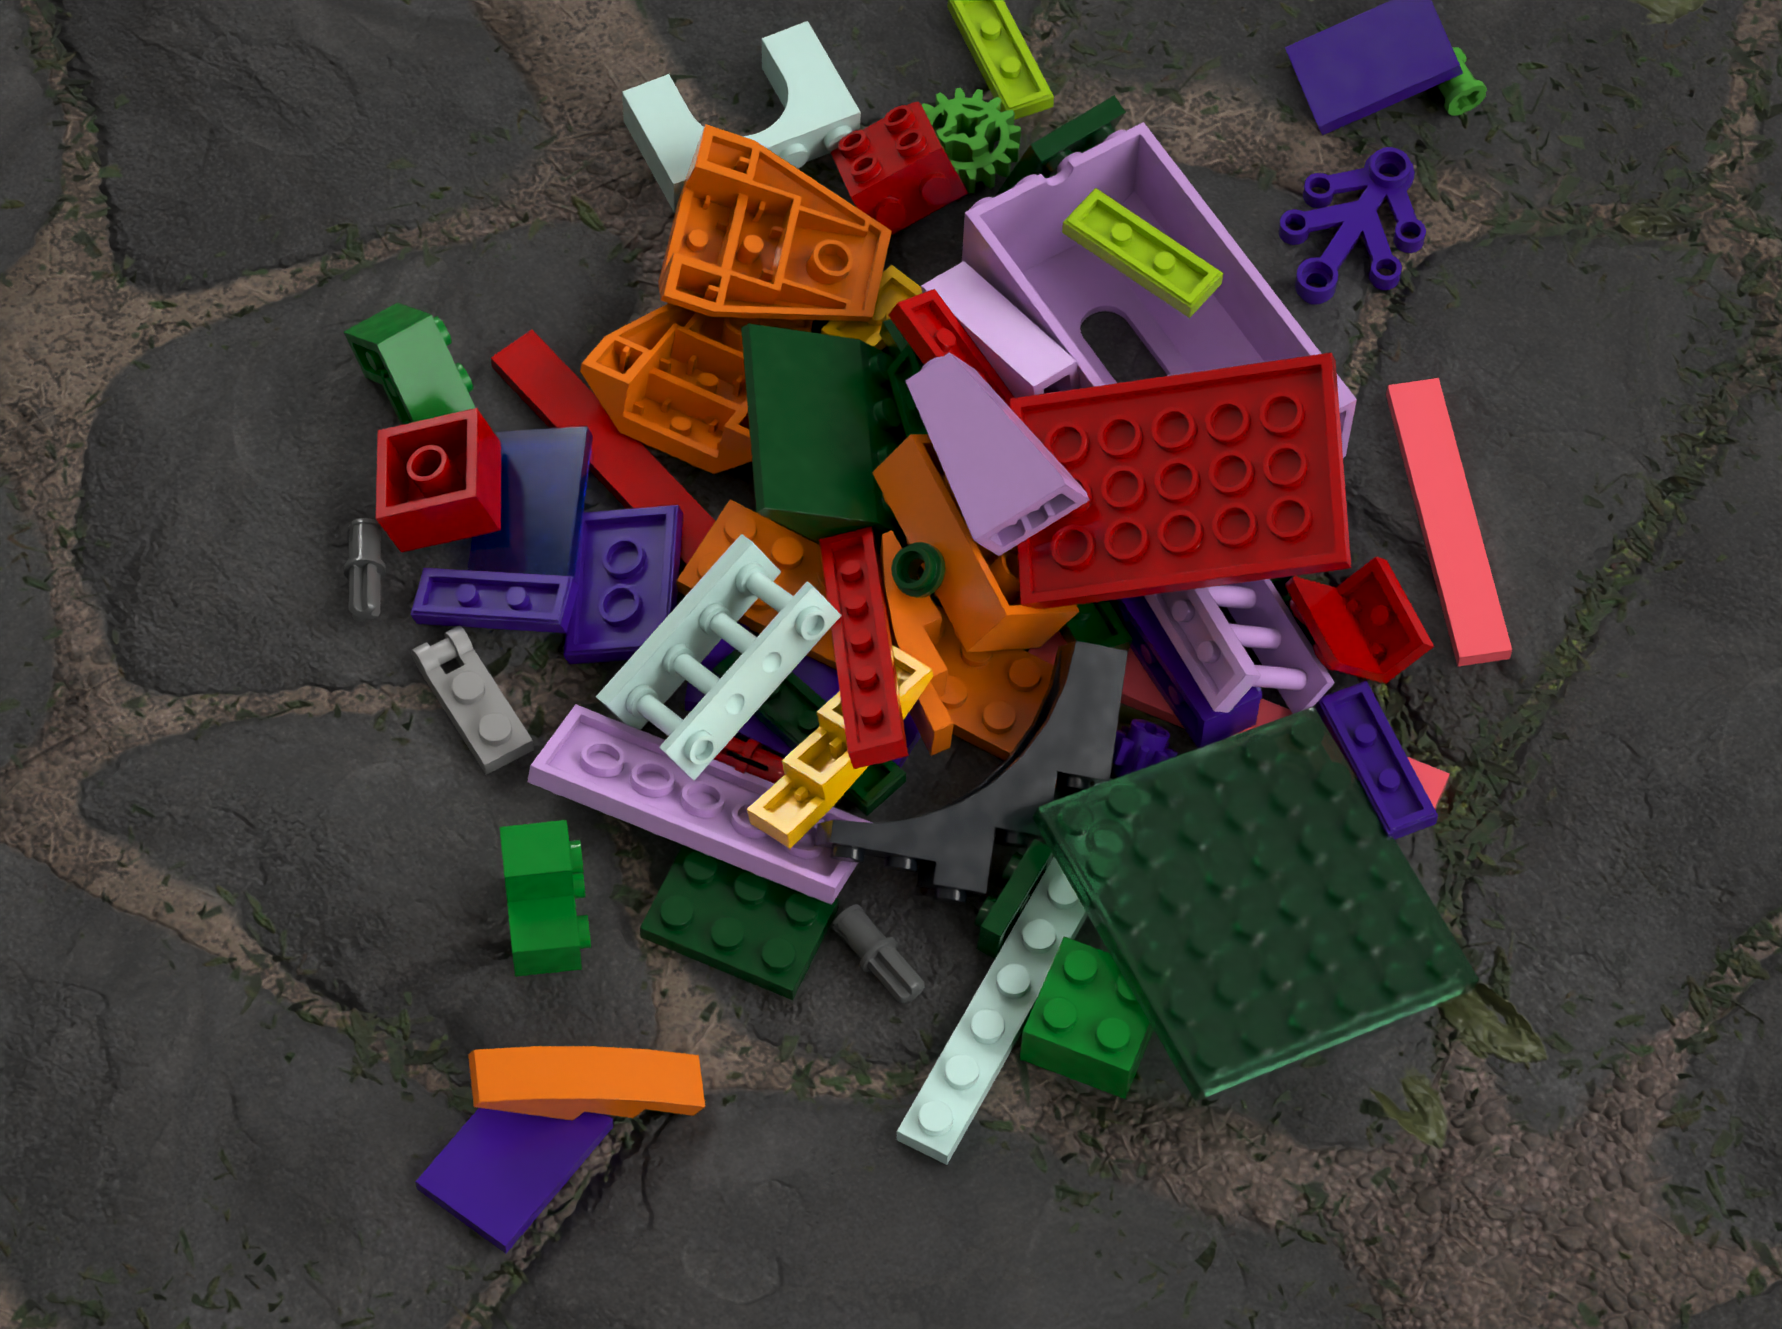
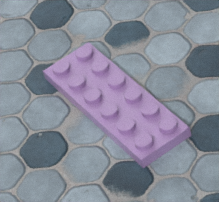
M576 704L530 765L528 783L831 905L858 863L833 859L830 857L832 849L814 846L817 824L830 820L872 823L832 807L789 849L750 824L747 808L771 788L774 783L747 772L743 774L734 770V767L714 759L694 781L659 748L665 741L664 739Z

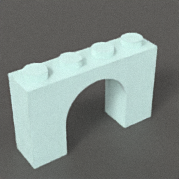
M808 21L762 38V70L785 110L781 117L769 128L743 137L755 140L799 169L806 162L831 153V151L838 148V144L843 137L852 131L860 130L861 112ZM667 74L622 92L623 120L675 213L704 126L693 117L670 75Z

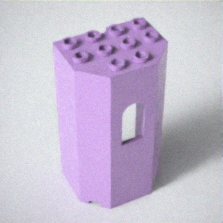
M1144 122L1127 131L1118 130L1112 133L1103 143L1083 153L1075 152L1068 155L1059 163L1057 167L1058 174L1050 178H1044L1042 174L1026 176L1014 188L994 198L985 197L977 201L965 212L962 262L965 261L1077 361L1080 388L1117 383L1085 341L1080 330L1083 321L1088 316L1103 311L1116 313L1129 323L1167 376L1321 354ZM1095 188L1223 273L1222 284L1191 318H1188L1062 233L1063 221ZM1337 374L1344 458L1347 452L1357 399Z

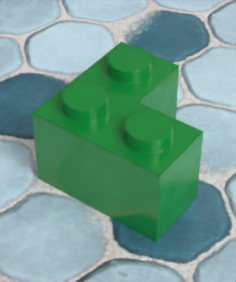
M397 302L344 331L365 378L383 385L401 425L476 408L469 395V392L474 389L472 381L465 368L460 363H454L447 348L452 343L450 334L438 316L433 317L432 314Z
M567 820L499 827L515 977L582 970L580 949L591 948L588 914L577 916L575 899L586 898L581 841H569Z

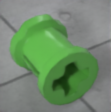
M1452 47L1463 74L1436 86L1445 98L1444 108L1448 114L1456 116L1478 106L1486 97L1487 88L1482 81L1475 80L1465 64L1467 59L1463 50L1459 47Z

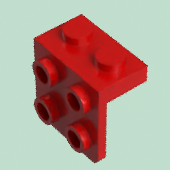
M920 102L895 107L883 119L863 130L852 131L843 137L838 144V148L831 151L835 164L856 207L892 231L891 235L968 194Z
M1375 556L1336 588L1294 576L1285 583L1292 598L1289 601L1292 612L1309 629L1316 642L1313 644L1314 653L1319 661L1329 670L1386 684L1434 647L1386 559Z

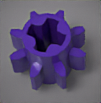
M1133 719L1129 728L1122 726L1121 731H1116L1114 759L1112 761L1114 767L1112 772L1128 783L1143 787L1150 786L1153 778L1160 780L1162 775L1169 777L1178 752L1168 748L1170 745L1168 742L1170 733L1159 725L1141 719Z

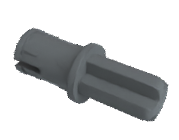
M359 518L353 520L352 525H348L349 558L343 565V573L349 580L348 610L352 613L354 620L363 622L366 619L375 620L380 614L381 579L386 575V564L381 560V525L374 519Z
M858 904L848 907L837 916L833 922L834 926H832V929L839 934L861 960L860 968L864 972H872L897 1002L908 1004L915 1000L925 988L924 981L896 950L898 942L893 937L886 938Z

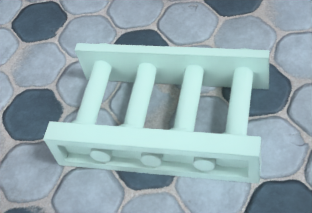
M743 534L734 541L596 696L622 723L641 730L650 721L669 736L659 748L694 781L841 617V614L809 582H806L794 596L773 582L781 571ZM759 598L776 610L778 614L756 637L738 624L737 621ZM723 639L742 653V655L719 678L704 667L701 662L719 641ZM687 680L705 696L683 720L666 707L664 703Z

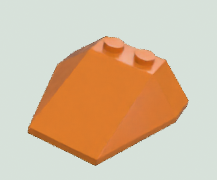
M705 124L678 200L658 281L661 301L710 317L870 322L874 315L892 231L755 140Z
M668 303L606 335L581 363L580 372L620 433L681 459L694 467L716 474L752 462L741 327L750 323L811 332L813 320L710 317Z

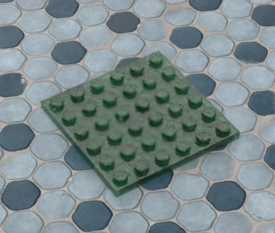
M1314 706L1039 806L1032 817L1195 1101L1471 991L1479 981L1478 976L1393 836L1387 837L1359 780Z

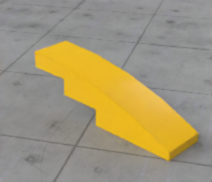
M892 645L904 720L932 679L933 672L930 667ZM840 691L817 711L819 727L782 759L785 775L747 808L750 824L789 849L836 804L868 767L853 769L847 749Z

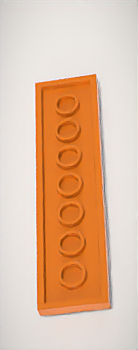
M731 499L676 582L678 592L686 596L734 541L743 534L781 571L773 582L793 596L806 582H809L827 600L820 545ZM758 598L738 622L760 634L776 617L778 612ZM935 605L942 616L939 643L934 644L948 669L945 694L940 699L954 722L952 734L1005 761L1031 726L1049 687L1054 665L1023 649L966 652L963 644L956 637L954 627L945 610ZM830 628L806 656L837 670Z

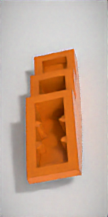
M891 530L882 534L879 557L891 641L893 646L932 669V679L910 710V715L930 756L950 748L954 722L940 699L945 694L948 669L934 644L939 643L942 616L930 595L923 598L912 597L903 593L896 585L891 567L895 555L902 547Z
M531 1046L478 1049L468 1054L473 1106L477 1108L572 1121L583 1112L634 1118L645 1109L694 1116L705 1108L699 1055L650 1049L597 1046Z

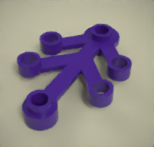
M1386 147L1377 150L1366 160L1364 168L1331 175L1324 173L1311 174L1305 180L1303 199L1309 206L1319 209L1304 212L1292 209L1286 211L1281 216L1278 233L1280 238L1290 245L1304 243L1308 239L1309 232L1341 226L1321 257L1306 259L1297 269L1295 289L1305 302L1318 305L1333 297L1337 287L1338 270L1361 235L1372 261L1369 273L1371 284L1381 290H1390L1398 285L1402 265L1392 255L1377 213L1385 198L1397 223L1393 237L1396 248L1405 253H1414L1422 248L1426 228L1416 218L1407 190L1413 184L1414 166L1407 154L1400 149ZM1389 173L1395 177H1387L1382 174ZM1315 187H1320L1325 189L1327 192L1324 194L1314 193L1311 189ZM1365 189L1358 201L1329 206L1333 201L1334 194ZM1298 224L1303 229L1294 231L1289 229L1287 225ZM1412 232L1416 234L1417 237L1414 239H1409L1404 237L1402 233ZM1389 269L1394 274L1385 276L1381 275L1377 270ZM1310 283H1318V284L1322 285L1323 287H1321V288H1316V287H1312V286H1310V285H1308V284H1310Z

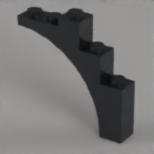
M1080 641L1058 646L1049 687L1031 726L1008 758L978 786L940 809L911 819L881 823L830 820L818 823L814 846L832 849L830 857L841 861L863 863L865 855L884 858L883 867L896 871L917 872V866L920 865L916 887L934 890V900L966 904L967 896L986 893L995 834V843L1028 848L1029 840L1048 837L1056 779L1057 788L1074 792H1089L1090 785L1110 780L1128 651Z

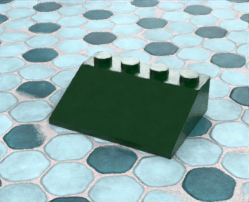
M750 323L741 327L756 512L819 542V539L872 526L879 557L882 534L892 530L901 546L907 544L906 536L892 509L886 504L883 492L872 473L903 442L902 421L887 373V369L895 359L860 339Z

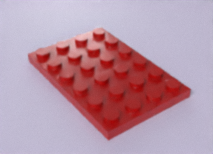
M1332 353L1010 399L1012 411L1082 486L1090 501L1018 544L1020 601L1022 606L1040 610L1351 568L1336 360Z

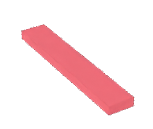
M1439 378L1388 385L1386 398L1457 667L1510 659L1512 653L1510 639Z

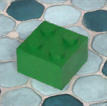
M1064 936L1023 1029L1020 1060L1125 1099L1165 1005L1169 975Z

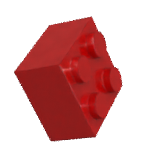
M478 408L378 430L376 520L401 553L501 531V442Z

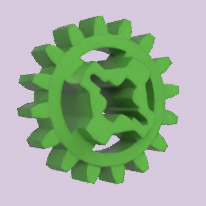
M956 88L954 99L948 100L941 92L936 94L935 108L925 103L922 104L942 147L960 179L965 183L969 193L975 192L976 182L980 181L990 189L995 187V173L1006 178L1010 175L1011 162H1018L1021 128L1014 125L1015 113L1013 110L1001 112V99L999 97L987 103L983 101V90L977 89L972 98H967L962 88ZM999 141L998 146L994 150V142Z

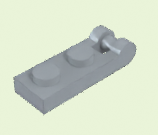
M460 625L445 632V639L431 646L425 642L411 649V654L418 670L485 775L534 751L532 738L475 652L467 633ZM456 658L461 667L445 674L440 665Z

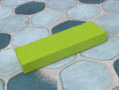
M948 0L947 8L993 97L1001 99V112L1013 110L1015 113L1014 120L1052 108L1054 96L1004 0Z
M1097 188L1063 221V234L1188 318H1191L1222 284L1223 273Z

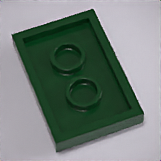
M1115 95L1030 144L995 197L1014 188L1026 176L1032 174H1042L1044 178L1055 176L1058 174L1057 167L1065 157L1075 152L1083 153L1103 143L1109 135L1116 132L1114 128L1126 111Z
M683 845L640 926V937L793 1000L839 909V899L836 898L831 905Z

